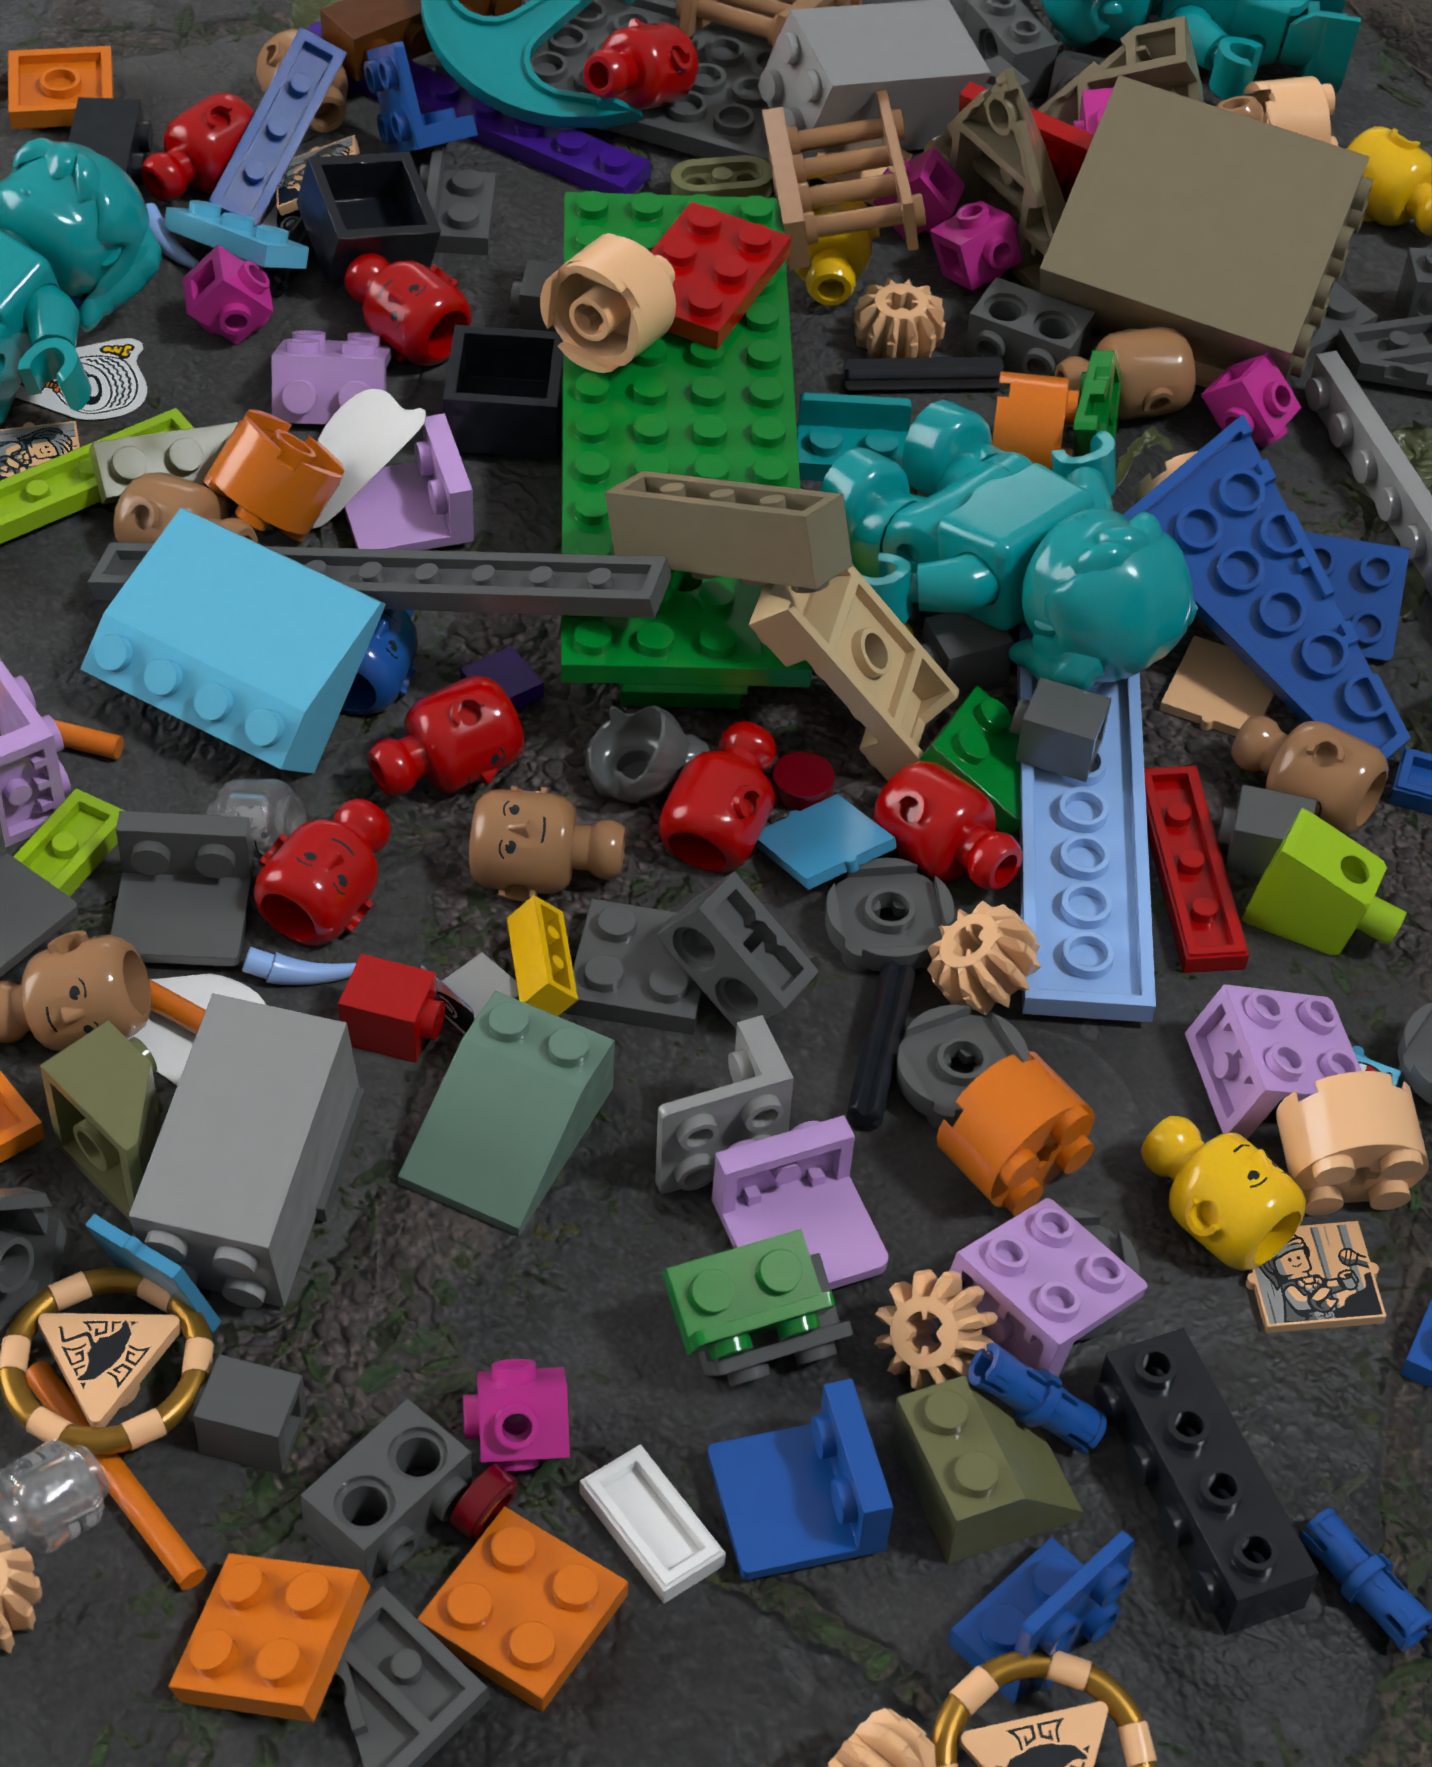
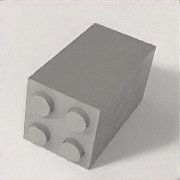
M921 0L791 9L781 33L776 39L774 49L757 86L762 99L768 104L769 108L783 107L786 126H797L798 131L878 118L876 91L887 90L891 110L901 108L905 140L899 141L900 148L909 151L924 149L933 138L941 136L947 130L946 125L959 114L960 92L969 82L984 87L991 71L950 1ZM882 139L801 153L804 159L816 157L818 153L846 152L883 146Z
M212 993L129 1213V1219L136 1238L146 1246L181 1266L197 1288L222 1293L224 1298L243 1307L259 1308L263 1303L285 1308L317 1214L316 1206L357 1087L360 1088L346 1022Z

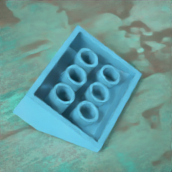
M180 508L103 613L80 670L281 770L314 774L386 604L187 509Z

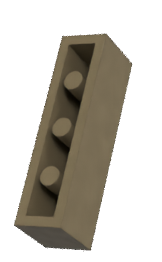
M641 471L604 492L615 555L667 557L670 570L691 572V576L696 579H712L722 576L740 579L741 584L746 586H762L769 583L791 586V590L796 593L821 591L828 587L830 580L853 566L844 497L840 493Z

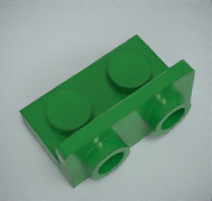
M801 1229L672 1266L662 1272L687 1356L708 1350L712 1361L725 1359L751 1350L753 1345L750 1337L775 1329L780 1341L821 1328L818 1316H822L836 1305L832 1291L824 1293L821 1291Z

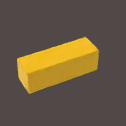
M533 895L507 917L519 1000L559 1016L578 1001L563 911Z

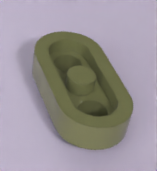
M752 155L685 160L675 165L671 171L670 194L686 196L706 194L720 197L762 196L768 198L772 193L773 186L771 167L766 160Z

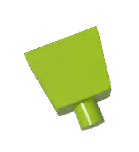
M1301 808L1263 873L1241 921L1333 956L1341 953L1355 929L1389 946L1399 931L1407 912L1375 896L1387 869L1384 860L1315 814Z

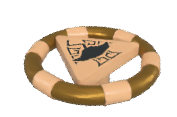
M112 1267L80 1271L48 1285L47 1288L29 1300L11 1322L2 1339L0 1350L1 1394L8 1409L19 1424L26 1429L27 1433L58 1450L90 1455L113 1454L135 1450L167 1435L169 1431L174 1429L191 1412L198 1390L208 1381L211 1374L214 1350L212 1335L202 1312H196L130 1268ZM117 1293L137 1296L170 1315L56 1312L89 1299L94 1295ZM39 1329L90 1427L73 1424L41 1406L32 1395L27 1383L26 1374L31 1342ZM182 1331L185 1339L182 1374L172 1393L158 1407L120 1423V1425L105 1427L120 1408L127 1406L135 1399L140 1390L141 1381Z
M1037 1649L1027 1658L1016 1651H1012L976 1666L949 1692L936 1717L930 1738L935 1747L936 1767H958L957 1752L959 1745L979 1767H1094L1107 1714H1109L1117 1726L1127 1767H1157V1757L1148 1723L1125 1688L1110 1674L1091 1663V1661L1062 1651H1057L1050 1657L1042 1649ZM1045 1678L1080 1691H1085L1097 1701L968 1730L962 1734L968 1718L997 1692L1000 1687L1022 1679Z

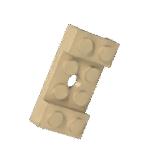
M854 566L850 567L830 580L828 587L813 593H796L791 590V586L772 583L763 585L749 626L757 634L760 641L768 646L786 667L806 660L812 666L817 676L824 680L844 702L851 714L866 727L860 751L866 756L868 762L888 781L901 768L921 761L919 759L924 752L919 748L925 725L957 699L959 689Z

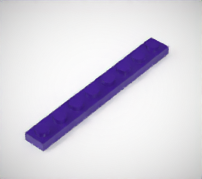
M316 21L306 29L322 38L320 22ZM413 60L408 61L421 115L454 108L456 118L473 114L478 136L468 138L472 141L590 191L634 194L650 179L651 161L589 136L580 130L541 126L505 115L472 96L453 77L437 74L435 70L420 65ZM346 74L348 88L378 100L377 92L372 93L366 79L355 82Z

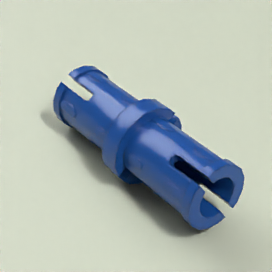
M996 1343L987 1344V1350L981 1348L972 1359L968 1370V1381L976 1388H980L1007 1404L1008 1407L1013 1409L1014 1417L1024 1425L1033 1428L1039 1426L1051 1432L1079 1453H1087L1088 1446L1094 1448L1102 1439L1107 1426L1106 1415L1099 1409L1070 1394L1062 1387V1381L1050 1371L1045 1369L1036 1371L1016 1359Z
M1333 1508L1323 1510L1307 1523L1306 1526L1312 1532L1309 1533L1305 1529L1299 1533L1302 1544L1342 1585L1339 1591L1341 1596L1350 1605H1354L1357 1601L1396 1643L1401 1652L1412 1648L1428 1634L1423 1627L1425 1626L1427 1629L1432 1628V1612H1429L1393 1575L1392 1569L1394 1565L1383 1553L1374 1554L1340 1519Z

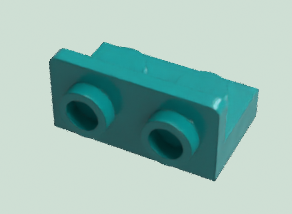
M802 393L799 401L797 425L800 480L823 481L825 475L838 458L847 451L859 447L871 449L895 461L903 469V448L910 428L912 401L908 398Z

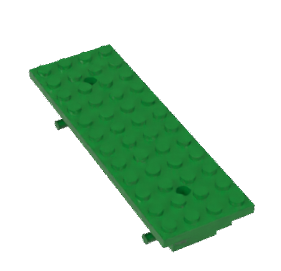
M598 191L564 192V263L601 235L607 233L633 240L651 252L691 201L703 206L713 207L720 212L755 224L764 225L771 230L784 234L778 198H765L762 196L720 197L706 194H695L692 196L656 195L649 192L639 194L601 193ZM786 260L717 350L666 332L632 362L606 373L587 370L571 361L563 353L562 554L615 555L604 492L641 471L801 489ZM671 570L672 577L655 618L561 615V682L619 683L620 706L651 707L655 705L657 707L740 709L741 694L747 695L748 686L810 687L812 666L806 660L786 667L771 649L760 641L757 634L749 626L763 585L746 586L741 584L740 579L722 576L712 579H696L691 576V572Z

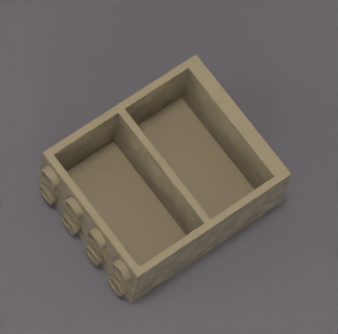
M1119 75L1040 266V293L1094 311L1093 328L1109 334L1127 329H1143L1158 326L1170 327L1179 330L1188 340L1195 361L1225 370L1230 365L1269 352L1287 383L1291 376L1301 378L1312 347H1310L1315 329L1320 330L1330 304L1331 299L1329 296L1334 281L1338 282L1342 275L1350 250L1348 248L1353 233H1358L1368 207L1367 199L1374 181L1365 177L1369 156Z

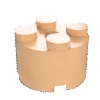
M1306 76L1250 82L1245 87L1243 95L1252 94V97H1255L1263 108L1262 122L1338 146L1336 137L1331 136L1330 115L1335 110V92L1330 83L1321 84L1316 77Z
M603 234L560 266L545 281L540 296V309L543 321L547 329L552 325L554 326L558 335L563 340L558 347L571 361L593 372H612L617 367H622L632 362L670 329L676 312V298L672 285L675 280V272L667 259L660 255H653L639 243L614 234Z
M1376 1071L1348 1072L1315 1081L1317 1093L1301 1101H1298L1297 1092L1295 1091L1280 1103L1276 1111V1119L1288 1174L1303 1191L1306 1199L1305 1213L1307 1215L1325 1216L1339 1211L1344 1206V1203L1369 1201L1373 1209L1391 1210L1401 1207L1411 1200L1409 1188L1417 1184L1425 1176L1429 1168V1161L1412 1092L1407 1083L1403 1082L1402 1087L1398 1088L1394 1086L1390 1074Z

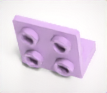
M445 413L426 416L422 426L423 441L415 442L414 444L416 462L383 467L344 506L343 510L356 549L426 550L474 541L473 490Z
M0 659V823L6 848L32 837L65 801V794L71 792V784L63 765L58 760L57 752L64 749V743L55 721L50 715L43 717L39 715L36 711L34 696L26 680L21 675L13 678Z
M1224 984L1185 1032L1222 1133H1238L1246 1140L1276 1105L1293 1092H1297L1298 1101H1301L1317 1093L1315 1081L1336 1074L1362 1071L1334 1003L1328 997Z
M1050 1198L1043 1199L958 1251L950 1268V1271L953 1270L961 1274L962 1291L972 1286H980L981 1289L985 1290L981 1302L976 1306L978 1313L994 1312L998 1316L995 1324L982 1328V1335L992 1339L993 1342L1025 1365L1032 1367L1036 1371L1040 1369L1048 1370L1057 1377H1059L1075 1341L1142 1298L1147 1288L1145 1280Z

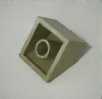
M108 1020L42 1063L40 1068L56 1147L130 1221V1210L161 1131L159 1114L163 1112V1104L155 1090L153 1073L157 1071V1065L153 1055L141 1040L136 1037L128 1040Z
M968 1376L954 1378L897 1397L889 1442L947 1564L1082 1519L1083 1511L1040 1427H1028L1018 1421L1013 1415V1409L996 1397L973 1386L968 1381Z

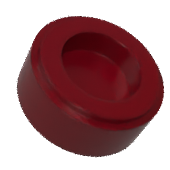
M798 751L783 756L777 761L773 769L772 787L776 800L791 810L801 811L831 797L834 786V770L825 758L812 752Z
M498 1464L490 1466L472 1483L459 1500L450 1517V1524L468 1539H479L503 1507L509 1508L519 1488L518 1480Z

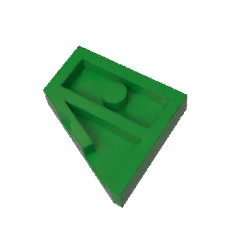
M1092 351L1088 370L1081 374L1080 401L1073 427L1074 454L1076 457L1090 454L1091 439L1099 431H1106L1113 436L1114 440L1116 439L1121 393V370L1115 351Z
M977 685L964 698L919 760L938 763L979 789L993 804L996 815V827L1002 832L1012 835L1021 824L1020 762L1015 761L1019 736L1010 733L1013 716L1009 713L1008 709L1000 701L991 698Z

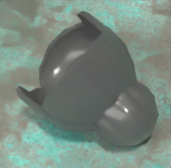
M653 705L639 709L636 713L629 714L622 712L615 706H611L609 708L610 720L598 729L583 751L585 758L584 771L599 795L627 803H639L640 801L655 798L672 788L687 761L702 752L712 751L710 745L695 735L684 734L674 716L660 707Z

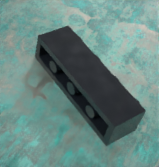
M78 97L68 142L86 146L98 154L109 158L130 176L136 186L144 185L141 177V167L146 160L145 153L152 152L153 127L151 121H143L141 99Z

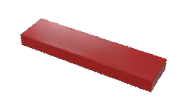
M1197 766L1144 768L1147 835L1183 973L1245 970L1249 959V952Z

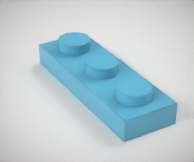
M190 200L189 208H166L164 229L213 248L220 245L233 255L254 262L262 267L306 269L309 247L289 240V231L266 225L254 227L255 218L237 213H223L222 215V206L206 201Z

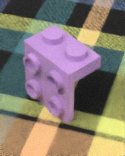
M293 331L292 339L283 340L272 354V415L287 423L327 424L338 409L354 395L368 389L386 391V367L393 356V347L389 344L381 345V336L368 332L348 333L347 341L325 340V332Z
M844 1115L823 1122H804L791 1131L758 1141L749 1139L737 1142L727 1150L715 1153L712 1202L733 1248L801 1229L809 1254L820 1253L830 1289L880 1275L886 1270L888 1263V1253L850 1178L855 1136Z

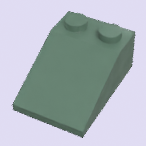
M495 990L462 1038L399 1172L398 1184L519 1237L613 1089L615 1040Z

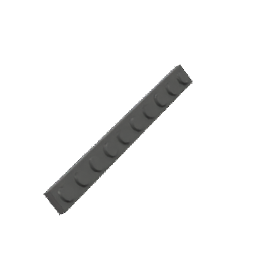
M110 542L87 582L95 600H113L154 543ZM265 546L385 603L384 609L655 618L672 577L667 557Z

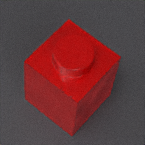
M360 954L338 1002L339 1021L347 1023L351 1047L417 1063L426 1039L436 1040L444 1020L445 1002L437 1000L436 972Z

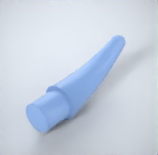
M147 203L149 226L160 244L162 253L176 263L192 270L199 263V260L184 249L172 231L164 229L165 218L162 217L156 204Z
M250 947L242 972L264 978L266 983L294 986L318 985L350 978L356 963H315L288 957L278 952L271 954Z

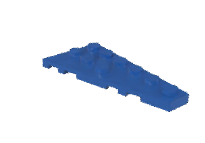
M1243 413L1126 511L1123 516L1131 520L1139 512L1145 511L1156 517L1162 531L1169 534L1177 542L1184 554L1192 580L1193 598L1198 607L1196 615L1302 722L1322 721L1373 744L1381 750L1386 760L1389 761L1406 746L1411 737L1379 675L1372 673L1358 645L1360 638L1350 620L1346 621L1333 597L1335 590L1295 512L1288 510L1274 483L1277 477L1268 460H1263L1251 438L1252 429Z

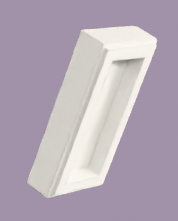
M641 1444L580 1480V1495L663 1604L725 1566L726 1553Z

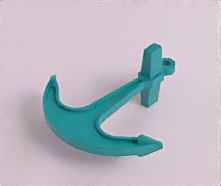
M420 0L423 27L436 57L460 86L487 106L525 122L556 128H597L605 130L642 120L643 112L641 109L634 108L620 99H602L594 94L556 89L544 83L533 71L530 59L536 50L594 0H530L516 10L501 16H482L465 8L458 0ZM625 0V1H626L629 5H631V4H632L633 2H635L636 0Z

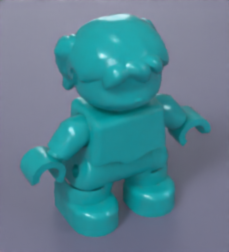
M1040 0L1049 21L1058 31L1061 41L1073 48H1083L1098 38L1110 39L1118 44H1122L1120 39L1135 26L1147 24L1150 15H1155V22L1185 16L1188 21L1197 65L1207 70H1212L1209 80L1210 90L1223 100L1237 96H1249V94L1243 95L1245 87L1250 82H1253L1258 66L1274 62L1296 66V77L1314 76L1321 84L1330 83L1334 92L1338 93L1347 71L1361 23V18L1343 14L1346 0Z
M47 138L28 141L15 155L12 172L0 181V423L5 422L21 382H23L30 396L41 394L42 388L47 382L57 379V383L70 409L78 411L84 408L90 399L92 388L76 351L78 329L90 332L103 317L112 314L118 307L127 304L154 278L162 260L160 244L149 226V213L136 184L121 167L109 158L77 143L53 142ZM71 296L81 300L79 311L71 300Z
M940 400L931 403L921 411L910 426L904 441L903 469L895 461L871 449L861 447L847 451L833 463L824 477L820 491L843 494L852 565L903 624L912 616L913 603L919 604V611L966 614L1003 631L1012 629L1025 621L1033 638L1024 639L1012 645L1008 652L1009 659L1013 663L1026 668L1038 681L1041 677L1087 691L1095 682L1104 683L1127 679L1162 659L1177 645L1186 633L1188 626L1195 619L1198 607L1193 598L1190 571L1177 542L1169 534L1162 531L1159 521L1149 512H1139L1130 520L1119 512L1114 511L1111 496L1116 489V442L1113 436L1106 431H1099L1093 436L1090 443V454L1070 457L1066 454L1065 450H1051L1052 470L1039 463L1033 464L1030 459L1022 454L1005 452L992 445L989 425L981 415L955 402ZM909 486L929 495V497L911 494Z

